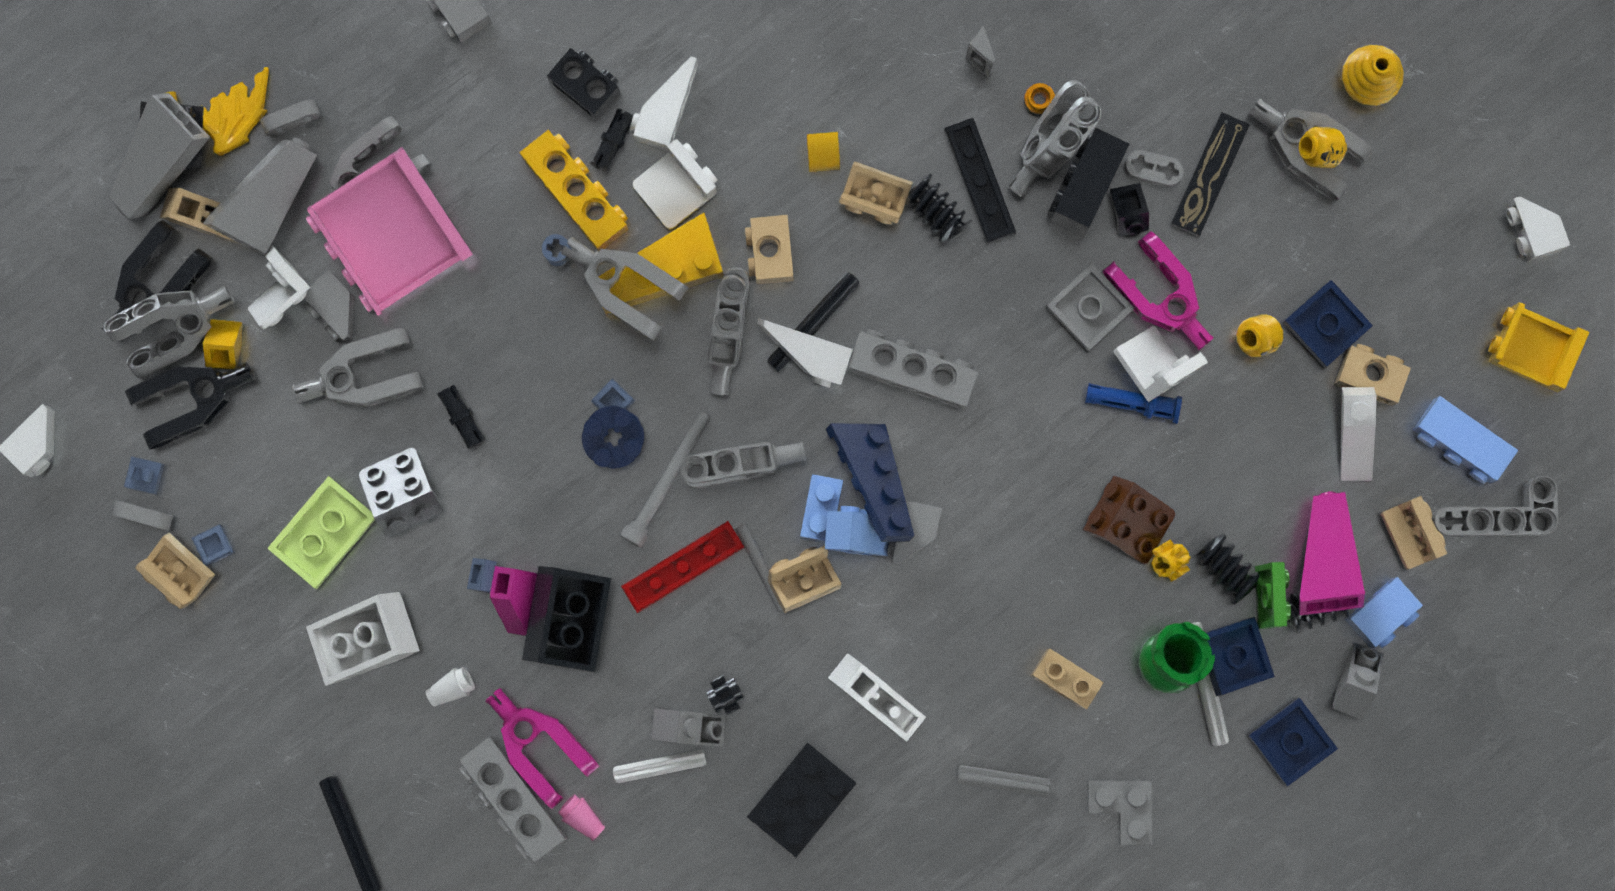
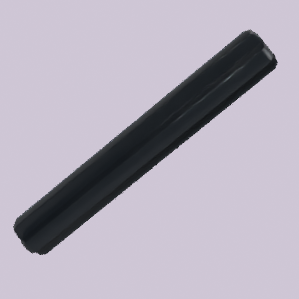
M847 272L795 330L813 336L858 287L859 280L853 274ZM778 347L768 358L767 363L775 371L779 372L791 358Z
M335 776L327 777L321 780L319 785L361 890L380 891L381 887L337 778Z

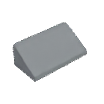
M982 27L969 42L966 60L986 77H990L996 59L986 30Z

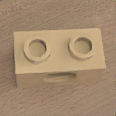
M788 215L750 218L751 227H745L746 245L753 246L754 258H748L749 276H756L757 285L794 281ZM766 243H772L776 245L778 251L772 257H765L760 252L761 247Z
M1357 344L1356 347H1349L1345 351L1333 385L1341 388L1374 387L1376 401L1390 406L1399 403L1411 369L1403 365L1404 360L1391 355H1386L1385 358L1375 355L1373 348L1362 344ZM1368 366H1375L1379 370L1380 378L1378 381H1372L1368 378L1366 374Z
M1050 648L1045 651L1030 675L1083 710L1088 709L1104 683Z

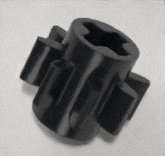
M721 676L710 682L713 689L707 691L706 694L716 713L724 710L726 715H729L741 709L738 702L745 698L734 678L726 681L724 676Z

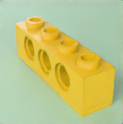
M548 129L519 153L525 163L598 251L606 249L628 231L627 224L625 223L628 217L617 204L612 207L605 198L609 194L599 181H596L594 184L586 176L589 169L579 157L573 160L567 153L570 146L559 133L554 136ZM555 159H561L565 161L564 169L557 173L550 171V163ZM574 183H581L585 186L584 192L579 196H571L568 193L569 187ZM592 207H602L604 209L603 217L599 220L589 219L588 212Z

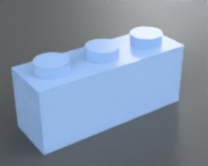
M1441 396L1433 399L1413 428V431L1419 434L1417 436L1418 440L1431 448L1435 445L1444 451L1443 456L1445 459L1457 466L1461 463L1471 470L1469 473L1471 477L1483 484L1486 482L1491 484L1498 481L1518 452L1515 447Z

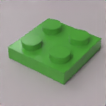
M1271 562L1255 566V572L1260 574L1256 582L1258 584L1256 586L1258 628L1271 629L1287 626V620H1290L1291 616L1290 603L1286 601V588L1289 587L1290 578L1288 570L1285 569L1284 562Z

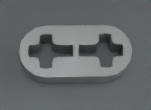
M308 99L268 114L260 122L266 136H275L319 118L321 114L316 101Z
M1144 150L1133 151L1128 155L1124 163L1125 172L1130 178L1161 187L1171 188L1176 186L1184 175V169L1179 160ZM1137 158H1142L1143 164L1152 167V170L1142 168L1140 173L1135 172V166L1131 165V162H1135ZM1168 165L1173 166V172L1177 173V176H1172L1170 180L1165 179V173L1156 171V168L1165 170Z
M117 500L112 511V516L169 531L173 519L172 515Z

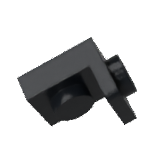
M1136 183L1110 189V198L1117 218L1119 236L1136 235L1149 230V210L1141 184Z

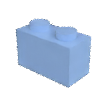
M812 474L800 539L825 543L828 511H838L843 480Z
M841 506L840 511H828L825 549L857 555L888 556L889 542H881L865 509L855 506Z
M1398 577L1391 578L1364 602L1363 608H1357L1345 621L1368 647L1374 648L1379 645L1383 648L1396 637L1393 632L1400 625L1407 627L1420 616L1416 611L1423 605Z

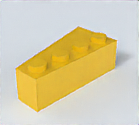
M705 213L700 214L637 253L688 288L723 278L724 275ZM613 267L601 274L599 278L602 280L611 279L615 274V268ZM628 267L623 270L619 281L610 290L611 294L630 306L669 295V293L655 286L648 279ZM603 308L605 314L611 313L605 308Z

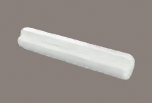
M700 749L616 766L613 768L614 780L616 783H623L702 767L706 765L705 752Z

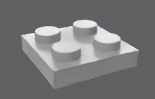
M1092 263L1046 305V308L1088 352L1135 309Z

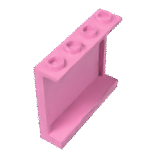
M403 147L307 208L310 214L306 218L307 222L316 234L320 231L323 233L328 241L323 244L333 260L339 257L345 266L341 270L342 274L350 286L357 284L363 294L359 296V299L366 310L370 312L374 309L378 316L382 314V310L460 260L464 261L473 255Z

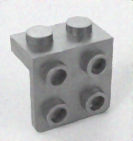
M408 448L359 472V479L373 517L386 538L401 533L409 527L444 512L439 499L429 484L419 455L414 448Z

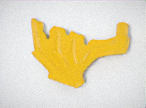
M264 67L263 71L255 75V87L252 89L250 97H248V87L243 82H240L230 88L228 96L221 92L217 97L211 98L209 112L204 107L203 130L213 139V152L217 155L223 156L248 143L250 132L267 113L264 106L269 76L268 67ZM175 91L166 92L170 93V95L178 102Z

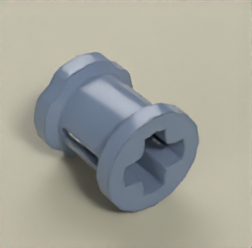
M550 235L546 237L542 244V253L552 266H564L571 260L565 255L563 256L561 252H559L558 257H554L550 249H555L556 244H560L562 249L565 246L571 249L567 244V239L562 235Z

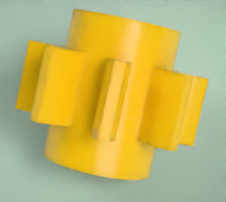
M1168 540L1152 550L1155 557L1151 564L1159 577H1169V580L1173 582L1190 571L1187 564L1191 556L1183 544H1173L1172 540Z

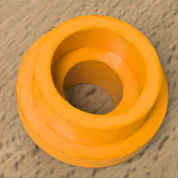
M1033 84L1025 93V105L1030 112L1039 115L1043 114L1055 97V93L1046 84ZM1036 95L1044 96L1045 103L1037 104L1034 101V97Z

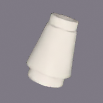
M453 668L425 692L431 705L436 707L437 705L469 696L470 691L475 689V684L466 668Z

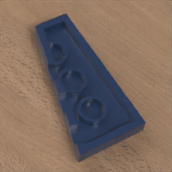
M830 423L825 430L830 439H835L839 447L837 454L842 464L847 463L853 475L851 482L855 490H859L866 501L864 508L881 542H909L915 535L886 424Z

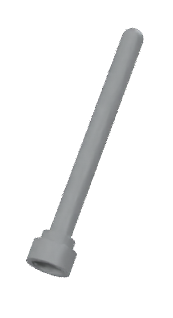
M701 412L698 414L635 522L632 521L630 525H626L620 534L622 538L642 548L648 538L646 536L648 532L646 527L678 475L682 461L689 456L710 420L708 413Z

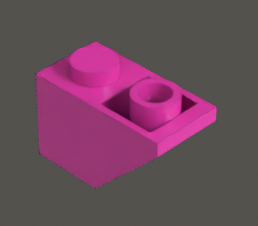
M495 566L490 599L507 632L526 636L537 573Z

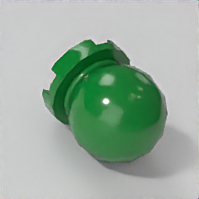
M1190 622L1174 623L1164 627L1158 634L1151 636L1141 648L1138 665L1143 680L1152 689L1163 693H1179L1188 689L1191 685L1200 682L1211 672L1215 661V654L1212 655V650L1208 643L1210 640L1209 636L1199 626Z

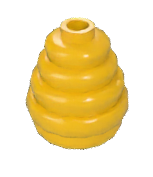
M1367 45L1356 49L1348 56L1342 68V82L1345 91L1353 100L1362 105L1378 106L1388 103L1398 94L1403 84L1404 70L1400 58L1393 50L1385 46ZM1376 62L1382 64L1385 70H1379Z

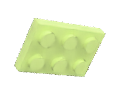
M328 476L267 549L313 588L318 589L373 524L375 519L371 510Z

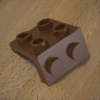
M1113 476L1112 480L1106 485L1104 494L1096 508L1090 513L1083 530L1092 536L1110 542L1136 561L1147 564L1153 556L1152 550L1158 547L1173 521L1175 511L1136 483Z

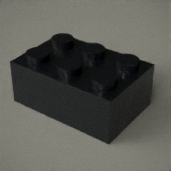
M1095 128L1092 136L1088 135L1075 157L1080 159L1079 163L1077 164L1072 161L1064 177L1062 185L1067 187L1065 192L1059 189L1048 212L1054 215L1050 223L1084 239L1130 144Z
M538 566L522 660L595 672L611 578L555 567Z
M807 742L747 818L797 858L857 782Z

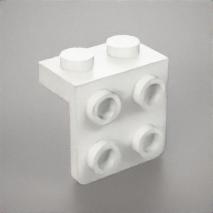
M675 139L667 146L669 153L633 181L634 190L661 223L670 230L674 229L717 194V188L714 184L718 181L707 166L702 169L695 161L698 156L687 142L682 145L678 139Z

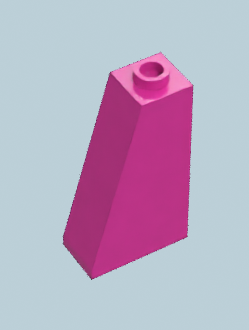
M1328 491L1318 496H1313L1299 597V614L1308 615L1363 608L1365 590L1345 492L1336 493Z

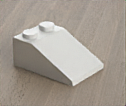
M400 592L375 595L306 627L325 686L391 664L420 651Z

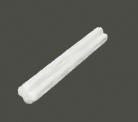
M1201 622L1192 623L1203 630ZM1208 674L1197 684L1211 744L1213 746H1221L1227 744L1229 738L1219 696L1215 695Z

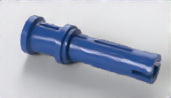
M1089 383L1085 403L1143 413V416H1146L1148 419L1154 416L1170 419L1172 423L1177 424L1182 405V396H1177L1176 398L1158 396L1148 402L1142 393Z

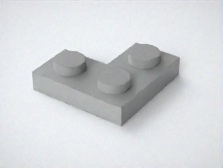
M1088 781V813H1119V845H1153L1152 781Z

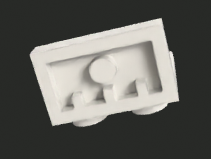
M273 245L264 254L269 261L265 266L271 271L277 281L248 307V311L263 330L268 326L277 324L282 319L283 312L292 304L296 305L301 302L307 294L306 291L310 288L299 272Z
M1155 326L1150 327L1114 350V354L1148 402L1186 380L1208 363L1201 352L1192 358H1189L1186 354L1178 359Z

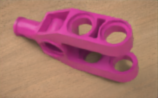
M1150 231L1138 241V244L1176 289L1160 305H1155L1153 302L1150 304L1136 288L1134 279L1130 280L1115 264V261L1102 270V272L1111 284L1135 308L1133 311L1140 319L1172 333L1175 330H1182L1199 351L1212 341L1214 337L1195 318L1199 305L1191 274L1161 239ZM1171 302L1180 303L1184 313L1180 316L1172 315L1168 310V304Z
M499 688L493 694L499 699L501 704L493 695L486 699L485 702L504 721L501 732L509 762L545 804L553 809L564 798L546 780L547 777L540 773L527 759L524 752L525 746L533 742L542 731H546L585 776L589 777L600 766L560 720L527 707L518 709L502 689ZM521 721H527L532 726L533 732L528 739H522L516 733V726Z

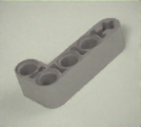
M1537 476L1526 481L1522 487V507H1444L1432 513V521L1443 537H1541L1549 535L1558 526L1557 485L1549 476ZM1535 483H1540L1544 486L1546 493L1543 499L1535 496L1533 492ZM1473 514H1478L1482 517L1484 524L1481 530H1476L1471 525ZM1505 514H1509L1514 518L1515 526L1513 530H1508L1503 526L1502 519ZM1536 514H1541L1546 519V527L1543 531L1536 528L1534 524ZM1445 517L1447 520L1460 519V524L1446 527L1444 524H1440V518Z

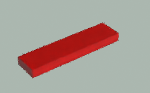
M729 521L621 587L636 612L640 613L745 547Z

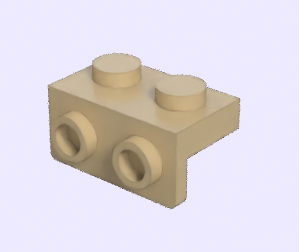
M854 161L839 203L844 204L845 209L857 214L866 212L874 215V219L881 223H898L913 182Z
M1422 496L1381 513L1384 524L1406 570L1447 554L1445 539L1436 529L1432 521L1431 508L1423 501Z
M170 533L164 535L150 555L135 567L142 574L146 582L154 585L165 595L168 602L179 609L195 602L215 576L206 565Z
M825 546L818 549L810 547L795 559L790 561L783 559L776 562L769 570L768 583L784 613L841 589V582L827 558L829 551L825 549Z

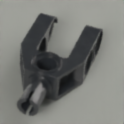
M164 220L159 221L123 263L115 294V300L119 302L118 306L120 308L114 315L133 306V297L137 292L144 291L146 299L155 294L146 285L140 283L142 277L140 274L155 256L159 257L162 253L159 250L168 241L173 231L176 230ZM199 248L195 250L160 293L190 291L209 268L212 257Z
M247 362L243 363V365L225 373H221L213 368L175 367L127 389L125 393L131 407L133 404L154 396L162 397L165 395L164 392L181 384L189 385L190 393L197 403V409L146 431L143 436L149 450L160 448L208 427L231 400L229 396L230 390L255 380L254 374H250L252 370ZM211 382L214 387L213 393L208 398H203L201 393L202 387L206 383Z

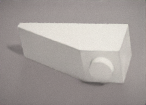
M691 56L642 106L640 114H634L630 131L634 132L633 136L636 142L668 151L667 146L675 139L698 67L697 58Z
M760 318L758 319L757 325L805 373L814 376L812 382L829 388L832 382L839 385L842 384L853 349Z
M1342 387L1340 481H1372L1376 429V393L1374 387Z
M848 653L828 677V679L906 742L926 718V716Z

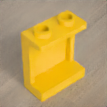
M1521 302L1513 305L1512 308L1507 307L1500 324L1504 325L1500 336L1495 335L1488 349V352L1492 353L1489 363L1558 393L1564 390L1590 332L1579 327L1574 330L1525 309V304Z

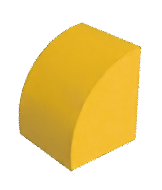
M838 132L807 134L809 172L840 170Z
M211 319V328L206 333L203 341L205 367L234 369L238 366L240 359L242 322Z

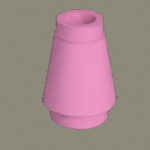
M575 794L558 811V814L562 817V822L589 837L592 841L605 828L583 797L579 798Z

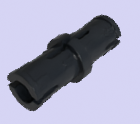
M617 108L607 132H603L600 137L602 142L593 160L590 162L593 167L599 170L602 168V171L606 173L609 172V168L618 150L622 149L625 144L623 139L631 125L632 114L627 111L623 113L622 109Z
M452 385L450 388L448 387L439 392L437 395L451 417L449 421L452 426H456L467 449L484 441V436L471 416L474 413L471 408L468 409L456 386Z

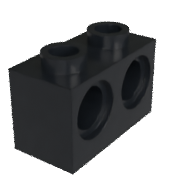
M570 48L549 72L547 78L550 84L597 121L620 94L619 87L616 85L619 81L607 70L604 69L601 73L593 66L595 61L584 51L580 50L577 53ZM570 67H580L582 73L578 78L570 79L566 77V72ZM594 86H603L606 89L605 94L600 98H593L589 95L590 90Z

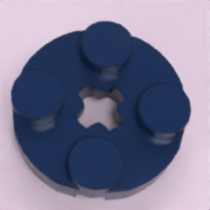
M617 405L605 406L593 412L585 422L582 432V445L587 456L598 466L610 469L621 468L632 463L640 454L645 440L644 428L638 416L628 409ZM613 428L615 433L621 432L622 438L618 439V445L613 446L611 442L605 441L604 437L608 435V429Z

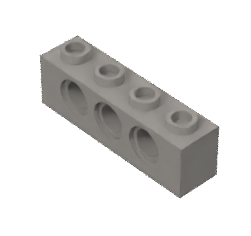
M867 329L866 333L859 332L847 371L966 410L979 371L973 370V364L956 359L955 363L944 360V354L927 349L926 353L914 350L915 345L904 340L897 339L896 343L884 340L885 335L874 330ZM885 350L892 354L893 361L889 365L882 366L876 362L875 355L879 351ZM911 360L918 361L922 365L923 371L916 376L909 375L905 370L906 363ZM945 370L951 374L952 382L946 386L939 385L935 381V374L938 371Z
M488 737L459 759L463 765L459 768L460 772L470 784L475 781L482 791L478 796L488 809L495 808L500 815L497 822L507 835L510 833L515 835L519 841L516 847L526 860L531 858L535 863L568 839L528 783L512 767L508 756L494 737ZM490 766L496 767L500 772V780L495 785L487 783L484 778V773ZM508 792H514L519 798V805L515 810H508L503 804V798ZM527 817L535 819L538 823V831L533 836L526 835L522 830V822Z

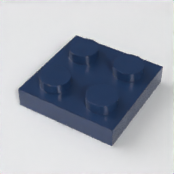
M1332 280L1326 283L1283 321L1324 368L1329 366L1373 327L1369 320Z
M1255 617L1206 632L1210 638L1208 643L1211 647L1212 655L1215 654V661L1209 677L1216 696H1221L1275 677Z
M1300 698L1295 699L1248 734L1250 740L1286 787L1338 749Z

